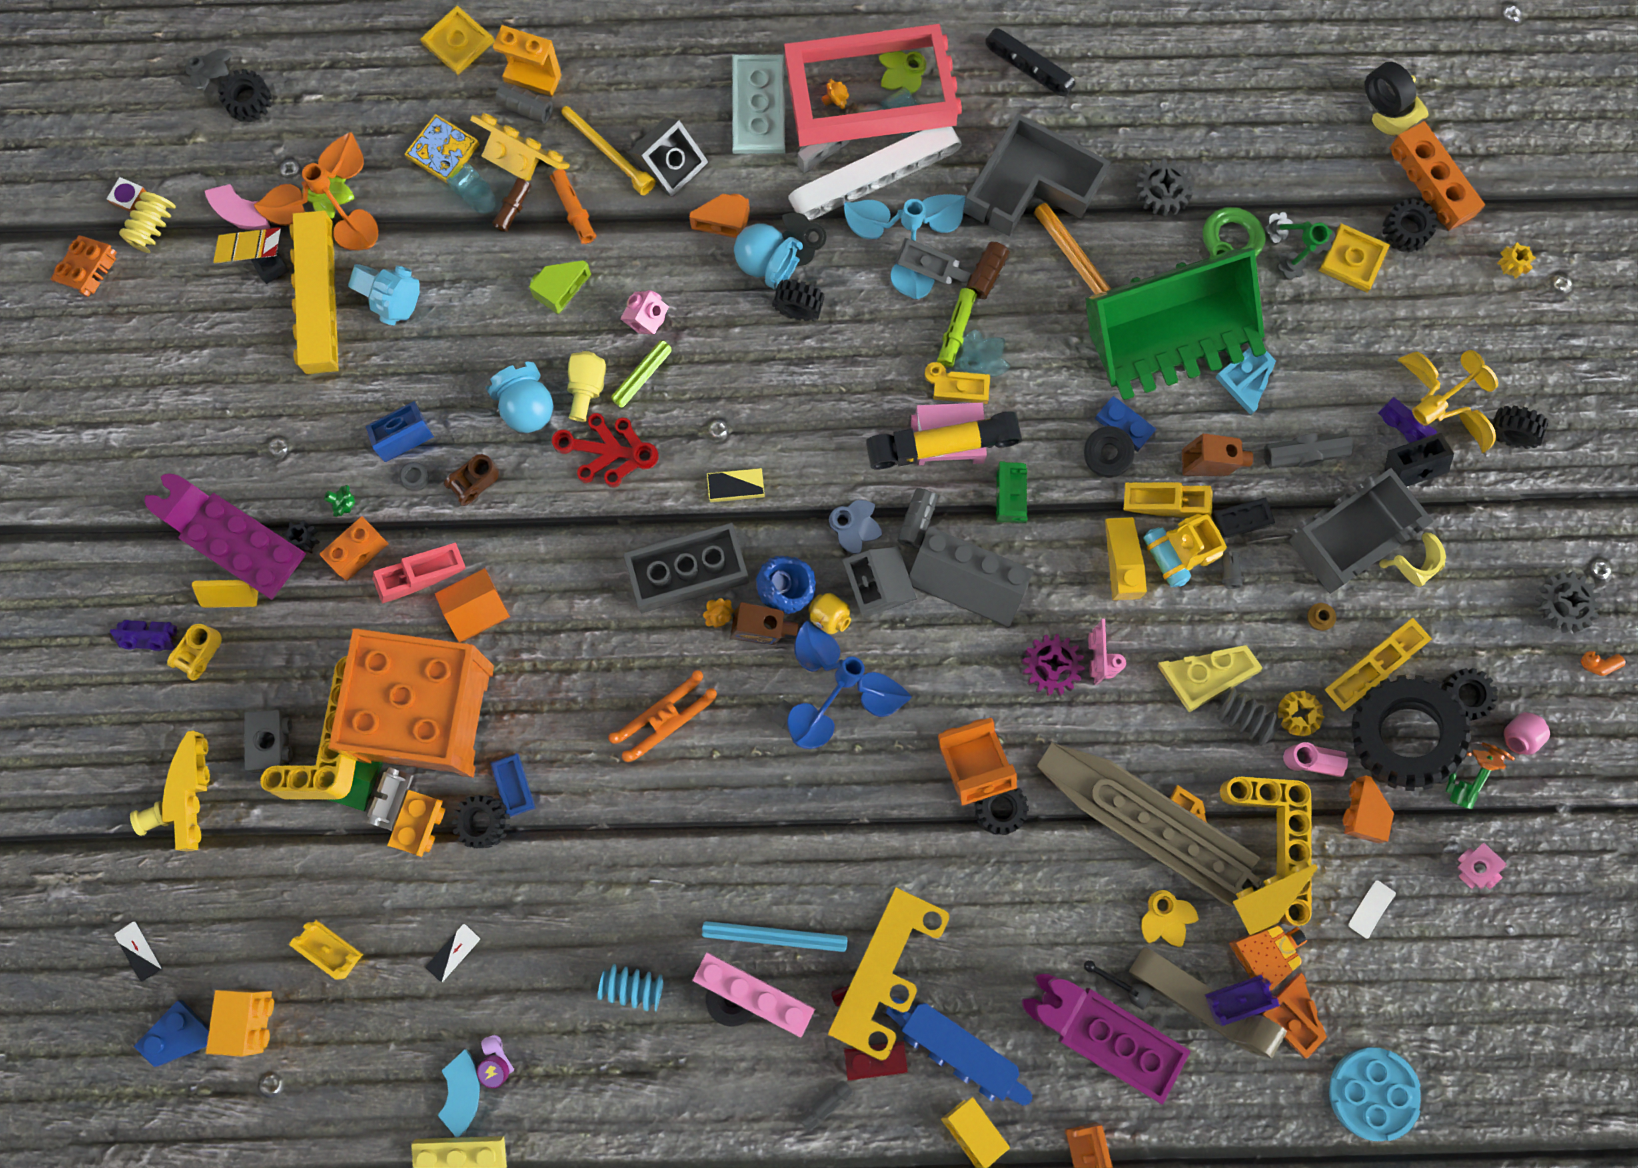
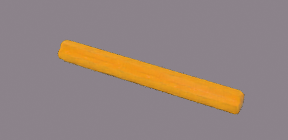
M1042 203L1034 212L1036 217L1094 294L1111 290L1110 286L1048 204Z

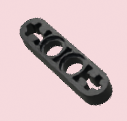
M995 28L985 39V44L990 51L1055 94L1066 97L1075 86V80L1068 72L1005 31Z

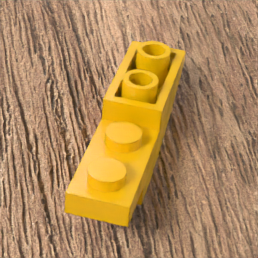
M187 731L178 746L168 771L162 804V822L174 824L175 850L185 852L198 850V843L201 841V830L197 825V813L200 810V803L195 793L207 791V783L210 780V772L205 763V755L208 753V742L204 734L196 731Z

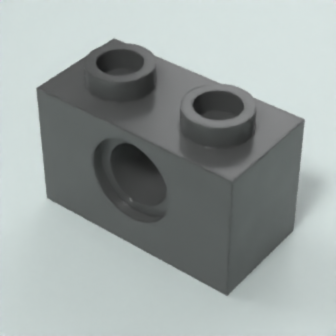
M281 710L244 713L245 771L263 773L271 766H289V763L292 762L293 751L289 745V734L292 733L293 725L288 713ZM274 735V744L270 748H266L265 741L267 737Z

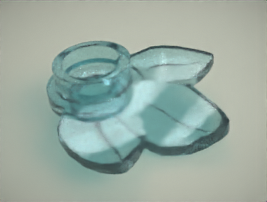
M977 329L971 331L963 341L964 353L959 361L961 370L964 373L989 374L990 377H997L1007 372L1010 364L1001 358L1005 339L993 337L983 340L982 335ZM974 360L978 365L972 367L968 364V361Z

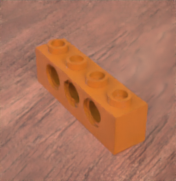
M1425 121L1399 134L1389 147L1394 159L1402 165L1409 180L1414 182L1421 192L1424 201L1430 204L1437 214L1439 222L1444 224L1448 231L1474 218L1485 206L1482 199Z

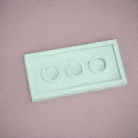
M732 55L733 154L785 153L784 55Z

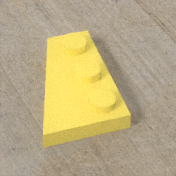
M504 1136L415 1139L411 1144L413 1168H506Z

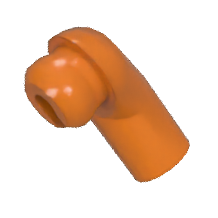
M1588 651L1581 658L1583 668L1599 676H1605L1625 666V660L1620 654H1615L1603 660L1599 655L1595 656L1596 652Z

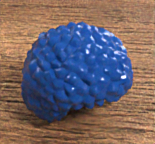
M781 555L780 557L769 558L768 562L762 564L756 577L757 591L762 603L772 609L782 610L784 614L801 611L811 602L816 590L814 571L805 561L796 557Z

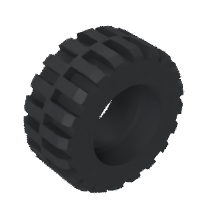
M1397 675V680L1390 682L1387 678L1380 681L1378 688L1372 686L1366 691V697L1359 700L1356 706V713L1353 714L1352 719L1353 745L1356 756L1360 758L1361 765L1365 770L1369 769L1372 772L1373 778L1379 782L1384 780L1388 782L1387 786L1395 789L1397 786L1406 787L1405 791H1415V787H1423V790L1433 788V784L1437 782L1440 784L1444 783L1452 773L1455 774L1459 770L1462 761L1465 760L1469 747L1471 725L1469 717L1465 715L1466 708L1462 701H1456V694L1450 688L1445 691L1441 688L1440 682L1434 679L1431 683L1424 681V676L1415 675V679H1406V675ZM1413 709L1429 715L1437 723L1440 732L1438 744L1433 751L1423 756L1405 757L1398 755L1386 747L1382 740L1381 728L1384 720L1392 713L1400 710Z

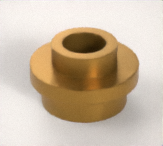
M1317 603L1308 610L1307 620L1315 630L1326 631L1335 624L1336 613L1330 605ZM1319 612L1326 614V621L1319 618Z

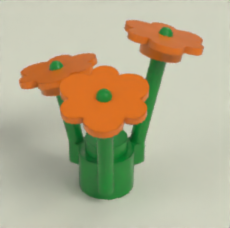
M1482 742L1481 745L1487 748L1488 752L1483 750L1467 752L1466 756L1473 755L1476 757L1475 759L1481 766V769L1473 784L1460 780L1459 784H1455L1456 773H1452L1449 776V782L1445 790L1451 793L1449 801L1459 806L1473 809L1478 794L1491 771L1499 768L1505 769V759L1514 761L1515 758L1508 752L1485 742Z

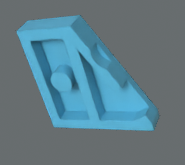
M1248 348L1243 353V362L1232 364L1231 362L1215 378L1252 415L1258 408L1259 400L1265 390L1268 377L1273 370L1276 360L1267 351L1264 355L1254 357L1251 348Z

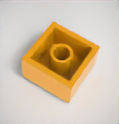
M248 989L215 990L206 1054L248 1056L263 1053L270 1037L267 1023L268 1017L272 1015L274 1009V999L271 998L272 991Z

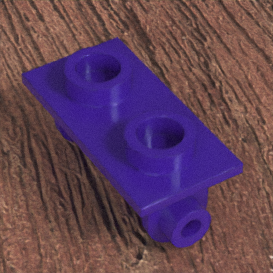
M123 620V622H118L116 629L110 630L118 646L124 649L140 648L162 651L174 650L176 648L171 637L177 635V626L172 625L171 622H151L149 629L146 630V621Z

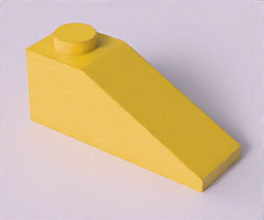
M1134 518L1105 519L1112 601L1141 599L1146 594L1147 587L1144 561Z

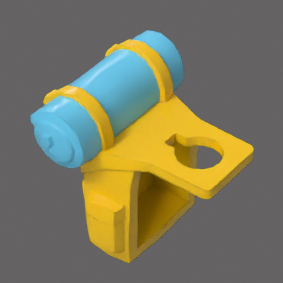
M1196 514L1185 518L1178 523L1177 528L1167 532L1163 527L1150 529L1143 537L1147 550L1151 552L1163 573V578L1167 580L1171 588L1185 585L1191 577L1189 571L1199 564L1204 567L1221 558L1223 552L1227 549L1218 528L1208 514Z

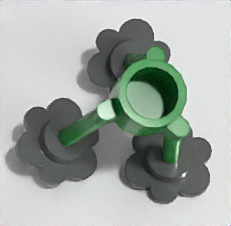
M1284 212L1270 214L1267 219L1268 225L1265 227V232L1269 234V239L1273 243L1286 240L1289 237L1288 232L1291 230H1303L1302 240L1306 245V249L1298 256L1293 251L1289 254L1282 252L1278 256L1279 264L1277 269L1283 272V276L1287 280H1292L1295 277L1300 278L1306 265L1303 258L1310 252L1319 254L1322 250H1330L1332 246L1330 242L1336 237L1335 232L1324 223L1319 222L1312 225L1306 221L1293 224L1290 219H1287V215Z

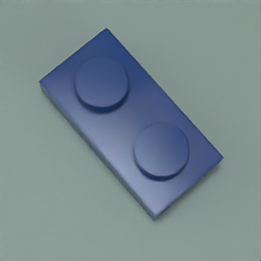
M1112 396L1095 417L1105 427L1114 426L1124 430L1131 437L1134 450L1137 452L1156 430L1154 426L1115 396Z

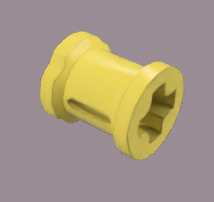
M158 801L155 802L153 807L140 812L135 810L130 813L132 827L139 836L145 835L147 830L160 825L164 827L170 825L169 823L162 822L163 802Z

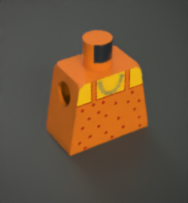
M1273 925L1251 936L1248 934L1229 942V945L1248 976L1252 978L1262 975L1263 978H1267L1271 983L1269 989L1272 991L1302 963L1295 949L1305 944L1307 939L1298 927L1285 934L1279 925Z

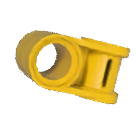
M203 624L192 625L178 646L170 654L167 665L183 671L187 674V678L192 681L198 679L221 645L222 637L220 632ZM207 632V640L201 644L200 638L203 633Z

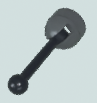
M1088 960L1084 963V969L1087 972H1095L1128 991L1131 1003L1144 1010L1152 996L1153 988L1143 983H1136L1130 986L1096 967L1093 961Z

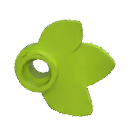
M902 51L883 53L879 56V61L887 68L881 80V87L887 90H897L902 87L907 95L915 93L922 84L921 75L924 74L927 66L926 59L921 53L912 51L906 54ZM915 64V65H917L918 67H917V68H911L909 65Z
M337 175L333 179L329 178V191L339 205L354 200L355 197L352 191L344 184L346 179H341ZM308 189V202L313 204L314 210L326 211L330 218H334L336 208L325 193L317 194Z

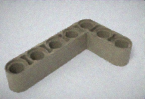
M1143 947L1129 970V973L1136 979L1150 986L1180 1008L1254 1055L1272 1059L1287 1033L1283 1027L1274 1021L1259 1015H1253L1224 1026L1216 1024L1205 994L1214 990L1147 947Z

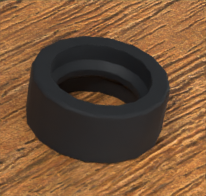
M1385 62L1368 74L1364 82L1365 92L1371 104L1380 113L1387 116H1395L1412 104L1416 97V86L1413 78L1403 66L1395 62ZM1385 82L1393 89L1395 96L1389 91Z

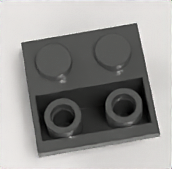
M899 547L867 550L842 559L860 612L864 618L917 600Z

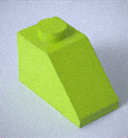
M582 260L545 266L530 281L529 288L533 298L559 315L590 277L591 272L588 263Z

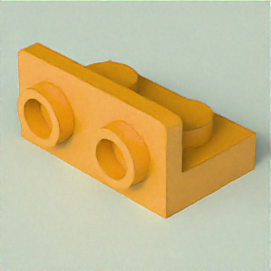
M408 790L387 846L422 857L424 851L429 853L435 836L431 835L434 823L440 825L446 808L441 807L443 801Z

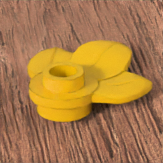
M1159 890L1151 894L1148 899L1149 911L1142 918L1141 929L1147 943H1152L1161 936L1169 944L1182 947L1186 937L1185 924L1194 923L1199 918L1195 908L1189 902L1176 900L1175 896L1169 891ZM1161 899L1167 904L1164 911L1159 910L1157 907V903Z

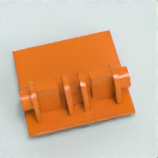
M78 235L70 244L69 251L64 259L55 267L54 274L50 280L78 289V292L86 297H89L90 294L94 295L100 285L94 278L100 281L104 279L95 271L98 270L103 274H107L108 271L106 269L109 270L117 259L115 257L117 252L111 249L109 244Z

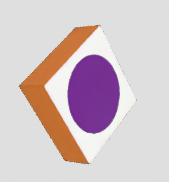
M119 177L107 200L111 204L131 212L136 210L135 203L141 201L140 194L146 192V190L142 186Z

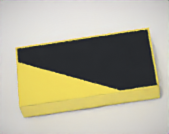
M762 468L707 473L710 502L765 497Z

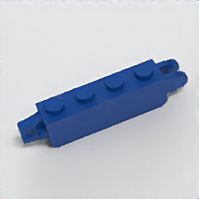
M894 997L892 1000L897 1004H902L905 1002L896 997ZM919 1003L915 1006L911 1005L906 1012H900L892 1007H887L885 1012L901 1026L900 1030L905 1033L903 1040L916 1049L923 1045L930 1050L928 1057L942 1067L945 1062L956 1068L953 1074L968 1084L971 1079L981 1086L978 1092L991 1101H994L996 1097L1004 1101L1007 1096L1019 1105L1026 1106L1033 1099L1031 1091L1017 1081L1019 1077L1017 1065L928 1004Z

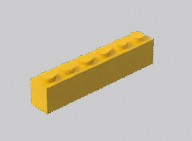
M326 211L293 213V224H290L289 229L291 238L294 240V249L290 250L291 261L295 268V273L291 274V283L295 290V298L292 299V309L296 315V324H293V335L295 340H297V349H294L293 352L294 361L305 374L336 372L339 369L333 222Z

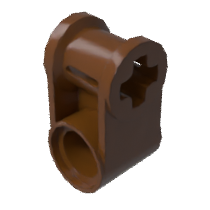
M478 454L461 468L451 473L444 481V486L455 493L459 498L458 502L461 506H466L498 479L499 469L487 455ZM483 465H489L487 473L483 475L478 474L479 469Z

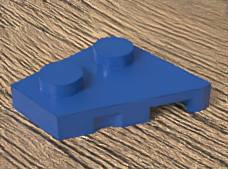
M177 1000L134 1047L153 1067H158L207 1047L210 1027L183 1000Z

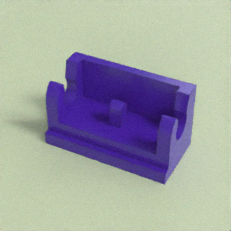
M1258 975L1205 994L1215 1023L1224 1026L1280 1006L1277 997L1271 994L1269 986H1271L1270 981L1267 978H1263L1262 975Z

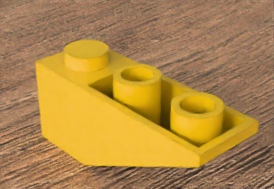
M1307 862L1291 868L1292 875L1282 879L1280 874L1263 881L1265 887L1257 891L1250 887L1236 894L1238 899L1233 901L1250 936L1280 921L1317 871L1318 867L1316 864L1309 866Z

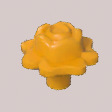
M829 79L826 84L827 94L822 96V102L825 106L833 103L844 109L847 104L846 99L849 98L847 87L841 81L834 82L832 79Z
M719 598L717 601L709 600L706 604L707 611L703 613V617L706 619L705 624L708 627L713 625V627L718 628L729 622L731 614L734 612V609L731 607L732 602L729 599L724 601L723 598Z

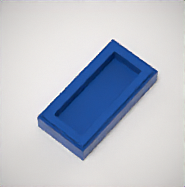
M516 753L490 762L502 804L507 807L505 814H510V817L536 809L519 754Z

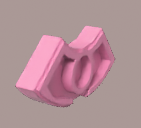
M231 184L205 190L208 202L223 220L247 230L270 229L269 221L261 216L254 207V204L258 201L251 202L242 199L236 194Z

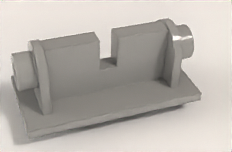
M388 767L387 772H383L377 789L378 792L383 793L381 799L374 797L369 813H367V817H369L367 823L393 831L414 775Z

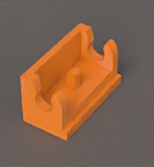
M1094 1122L1065 1129L1074 1168H1113L1103 1126L1100 1123Z

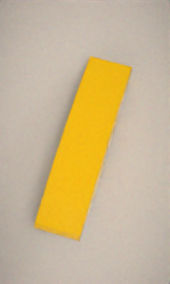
M1410 618L1324 690L1344 712L1366 695V691L1372 686L1376 687L1380 684V681L1386 679L1389 674L1410 659V656L1430 642L1432 638L1414 618Z

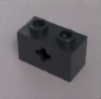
M1438 433L1388 450L1384 470L1387 471L1392 468L1404 485L1408 487L1449 473L1454 452L1442 433Z

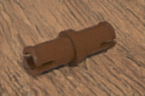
M519 177L516 178V182L508 196L503 198L501 202L503 205L492 222L494 227L503 232L509 230L508 228L515 215L521 212L523 208L521 204L532 188L529 182Z

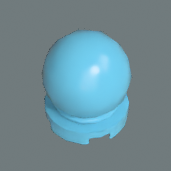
M758 223L745 227L736 237L734 256L739 268L746 274L755 277L765 276L766 285L776 290L778 283L781 280L789 279L800 259L795 255L797 249L801 250L803 245L802 242L793 237H789L784 241L782 234L775 227Z
M527 361L524 363L525 367L515 370L514 366L511 365L491 377L492 385L486 386L490 397L493 400H499L498 409L501 418L511 429L523 433L542 429L550 421L554 408L550 392L542 383L538 382L541 376L534 362Z

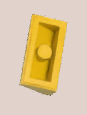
M242 580L192 582V588L197 600L203 608L257 606L258 591Z

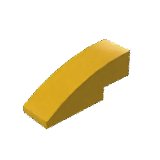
M1181 482L1125 483L1124 511L1189 518L1196 514H1208L1212 519L1213 491L1211 486H1182Z

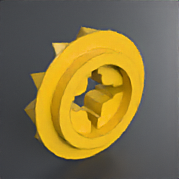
M1305 691L1291 692L1283 697L1279 703L1278 719L1283 717L1281 725L1287 732L1296 736H1308L1321 728L1320 725L1325 717L1322 711L1323 705L1318 702L1315 695ZM1299 705L1301 709L1311 710L1308 712L1309 714L1305 715L1306 721L1302 717H1291V715L1298 711Z

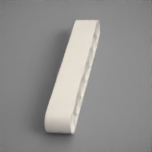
M952 126L923 130L795 189L788 199L795 212L804 214L810 221L843 206L845 202L856 200L954 154L961 148L962 144Z

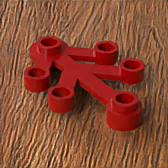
M599 413L591 414L588 418V424L591 430L596 431L605 443L574 439L572 433L568 430H558L552 436V444L555 450L561 454H567L575 450L601 455L588 465H582L578 468L577 476L583 483H590L594 479L595 473L616 459H629L617 469H609L605 472L604 480L606 484L614 488L620 485L624 476L636 468L647 470L654 467L659 458L656 447L651 443L641 442L633 431L630 420L625 417L616 420L615 429L619 435L625 436L632 448L620 446L605 425L604 417ZM595 419L601 420V424L598 426L592 425V422ZM622 423L628 424V428L626 430H620L619 425ZM568 440L569 445L567 447H560L561 441ZM643 453L650 455L649 459L645 461L641 460L640 456ZM584 470L591 472L587 478L582 477L581 473ZM612 474L618 476L615 482L608 481V477Z

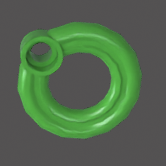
M1226 207L1215 211L1206 219L1202 230L1203 242L1210 252V257L1234 250L1229 243L1221 242L1218 233L1220 227L1229 222L1242 225L1249 234L1248 244L1240 249L1253 248L1255 249L1256 257L1262 252L1265 244V231L1260 221L1250 212L1240 208Z

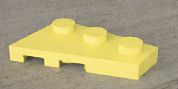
M1247 645L1214 651L1212 654L1197 657L1189 656L1184 657L1182 660L1158 663V668L1189 713L1258 674L1263 669Z

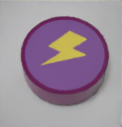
M495 1055L488 1056L479 1064L477 1076L484 1086L498 1088L508 1078L509 1067L501 1057Z

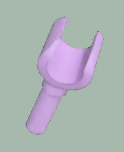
M492 1035L484 1038L481 1042L484 1054L487 1056L495 1053L496 1056L504 1059L508 1064L509 1074L512 1073L515 1069L504 1054L500 1037Z

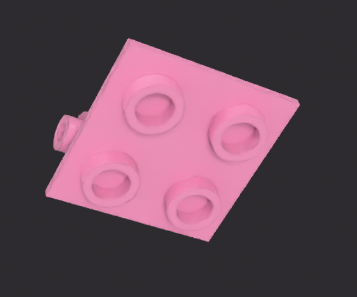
M1101 619L1092 629V633L1088 635V647L1093 649V660H1090L1089 674L1090 677H1094V685H1098L1103 679L1115 677L1126 666V660L1122 655L1107 654L1105 619Z

